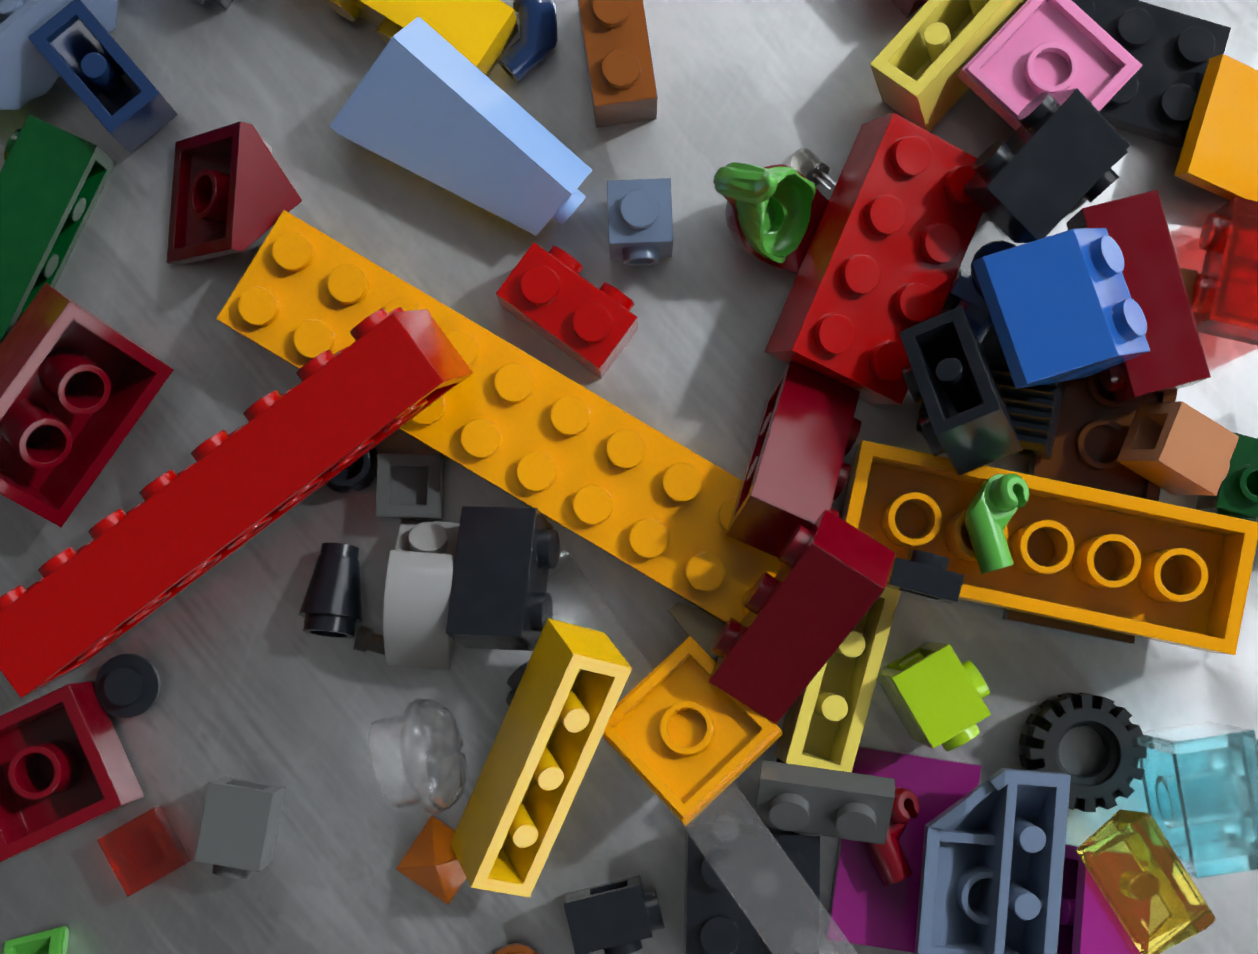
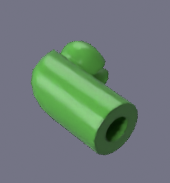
M1014 473L1006 475L995 474L984 481L965 511V526L981 574L1014 564L1003 530L1018 507H1024L1029 500V488L1026 481Z

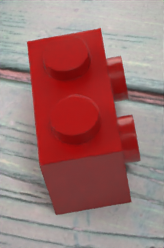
M533 242L495 293L501 307L602 379L638 329V317L630 312L635 305L634 302L609 283L604 282L600 289L584 279L579 275L584 267L561 248L553 245L549 252Z

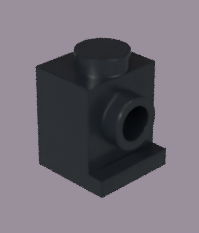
M640 875L566 893L564 908L575 954H593L594 951L602 949L604 954H630L643 948L641 940L653 937L652 931L665 928L656 889L644 892Z

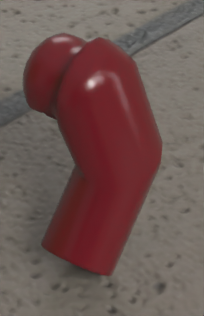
M895 787V799L885 845L864 842L883 886L900 882L912 874L899 839L910 818H917L920 811V803L916 794L904 787Z

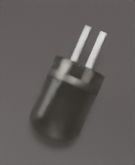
M800 148L792 155V167L815 186L821 184L825 189L831 191V187L823 181L824 179L834 187L837 183L828 176L829 166L810 149Z

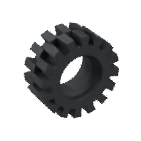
M1080 692L1079 694H1058V699H1047L1038 706L1042 710L1037 715L1030 713L1025 721L1026 724L1030 725L1026 735L1020 734L1019 744L1023 745L1025 749V755H1019L1022 767L1033 771L1058 772L1071 775L1069 809L1096 812L1097 807L1107 810L1117 806L1116 798L1119 796L1128 798L1135 791L1129 786L1133 778L1141 781L1145 770L1137 768L1139 758L1147 759V747L1139 745L1137 739L1144 736L1139 725L1130 722L1129 718L1132 715L1124 707L1114 705V701L1108 698ZM1080 726H1088L1095 730L1102 738L1105 747L1102 764L1096 771L1086 776L1070 774L1063 767L1059 758V745L1062 738L1068 731Z

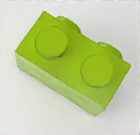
M925 642L879 670L877 681L910 738L932 749L942 744L945 751H950L964 745L980 733L976 724L991 715L983 701L984 697L990 695L985 680L970 660L964 663L960 662L950 644Z

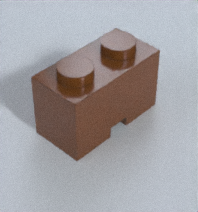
M578 0L596 128L657 119L658 96L643 0Z

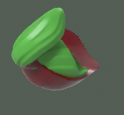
M732 162L725 167H720L714 176L713 183L715 184L716 192L727 200L725 209L726 221L733 239L745 252L754 258L777 269L797 275L829 200L811 181L795 169L784 164L761 167L754 164Z

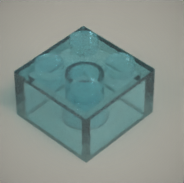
M1210 721L1142 731L1144 736L1137 739L1139 745L1147 747V759L1139 758L1140 769L1145 770L1142 781L1155 858L1195 878L1258 869V739L1255 737V731Z

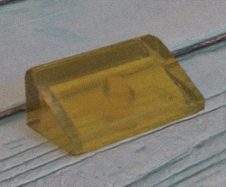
M1120 809L1076 849V852L1141 954H1160L1206 930L1216 921L1211 909L1155 819L1150 814Z

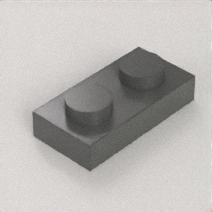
M762 760L753 826L885 845L895 799V779Z

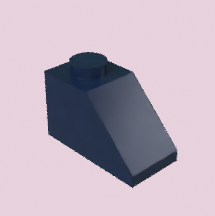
M73 0L28 37L105 129L130 154L178 115L81 0Z

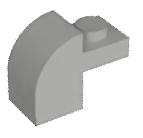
M401 518L395 550H390L385 582L383 637L386 665L450 670L455 640L446 634L460 523Z

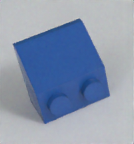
M1106 228L1071 229L983 256L972 262L1016 389L1083 379L1150 352L1145 337L1147 331L1145 315L1139 304L1131 298L1122 273L1124 270L1122 251L1116 241L1109 236Z

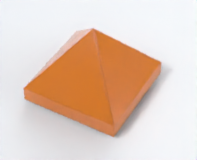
M432 814L396 870L449 905L465 881L466 876L450 845L456 830Z

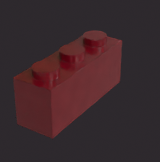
M1158 189L1082 208L1066 223L1068 230L1080 228L1107 229L1109 236L1116 241L1124 257V270L1122 273L1131 298L1139 304L1147 322L1145 337L1150 352L1099 372L1104 388L1108 392L1113 391L1116 404L1188 387L1210 378L1209 368Z
M790 361L766 401L727 529V536L778 558L789 537L799 525L810 530L825 509L839 517V511L831 508L833 500L835 501L839 497L848 479L851 465L843 462V458L852 449L862 421L854 418L860 394L859 391Z
M827 509L823 511L810 530L799 525L789 537L778 557V560L784 563L775 577L767 572L760 576L743 605L749 612L741 622L731 617L716 637L710 651L719 657L708 682L774 724H777L883 593L896 553Z

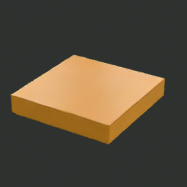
M1225 54L1209 58L1174 176L1255 213H1258V70Z
M691 636L616 704L602 735L609 745L685 827L783 735L782 730L776 724L708 682L716 662Z

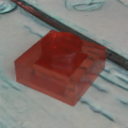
M161 805L152 808L97 840L127 897L191 861Z

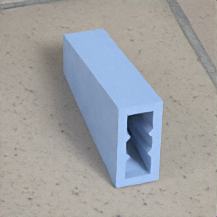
M417 17L390 39L329 125L339 135L535 236L539 234L552 217L563 225L586 198L577 188L592 172V169L420 17Z

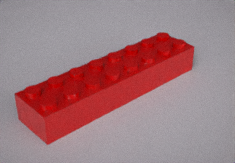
M398 307L387 314L383 308L362 320L350 331V334L355 339L354 343L335 354L331 350H326L307 362L296 372L302 381L299 385L281 395L275 390L256 401L243 413L249 422L248 424L241 426L229 435L223 430L208 438L191 452L196 463L183 469L178 474L174 470H170L150 482L139 492L144 502L128 512L119 509L111 513L88 531L93 538L92 541L77 551L73 547L67 548L44 563L38 569L43 578L27 589L20 585L1 596L0 671L20 698L80 668L472 375L473 372L428 310L404 311L401 307Z

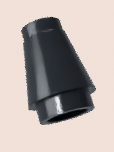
M322 543L321 552L299 615L305 618L303 632L332 638H354L356 624L363 622L358 547L343 543Z

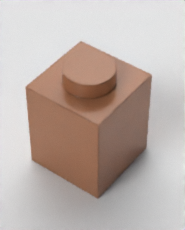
M1183 401L1139 404L1117 462L1172 495L1216 496L1221 482L1228 474L1230 460L1239 436Z

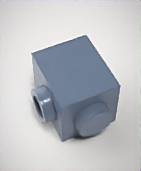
M671 178L607 181L610 260L623 259V264L643 266L657 264L661 261L660 258L672 257Z

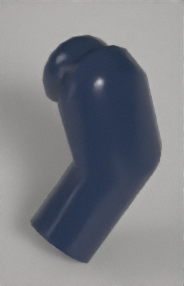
M514 0L513 9L518 12L520 38L497 59V62L516 83L520 82L556 46L558 41L557 7L553 0Z

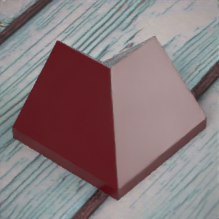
M240 121L175 142L166 263L182 265L243 252L276 223L283 210L290 212L302 202V199L273 157L272 147L252 124Z

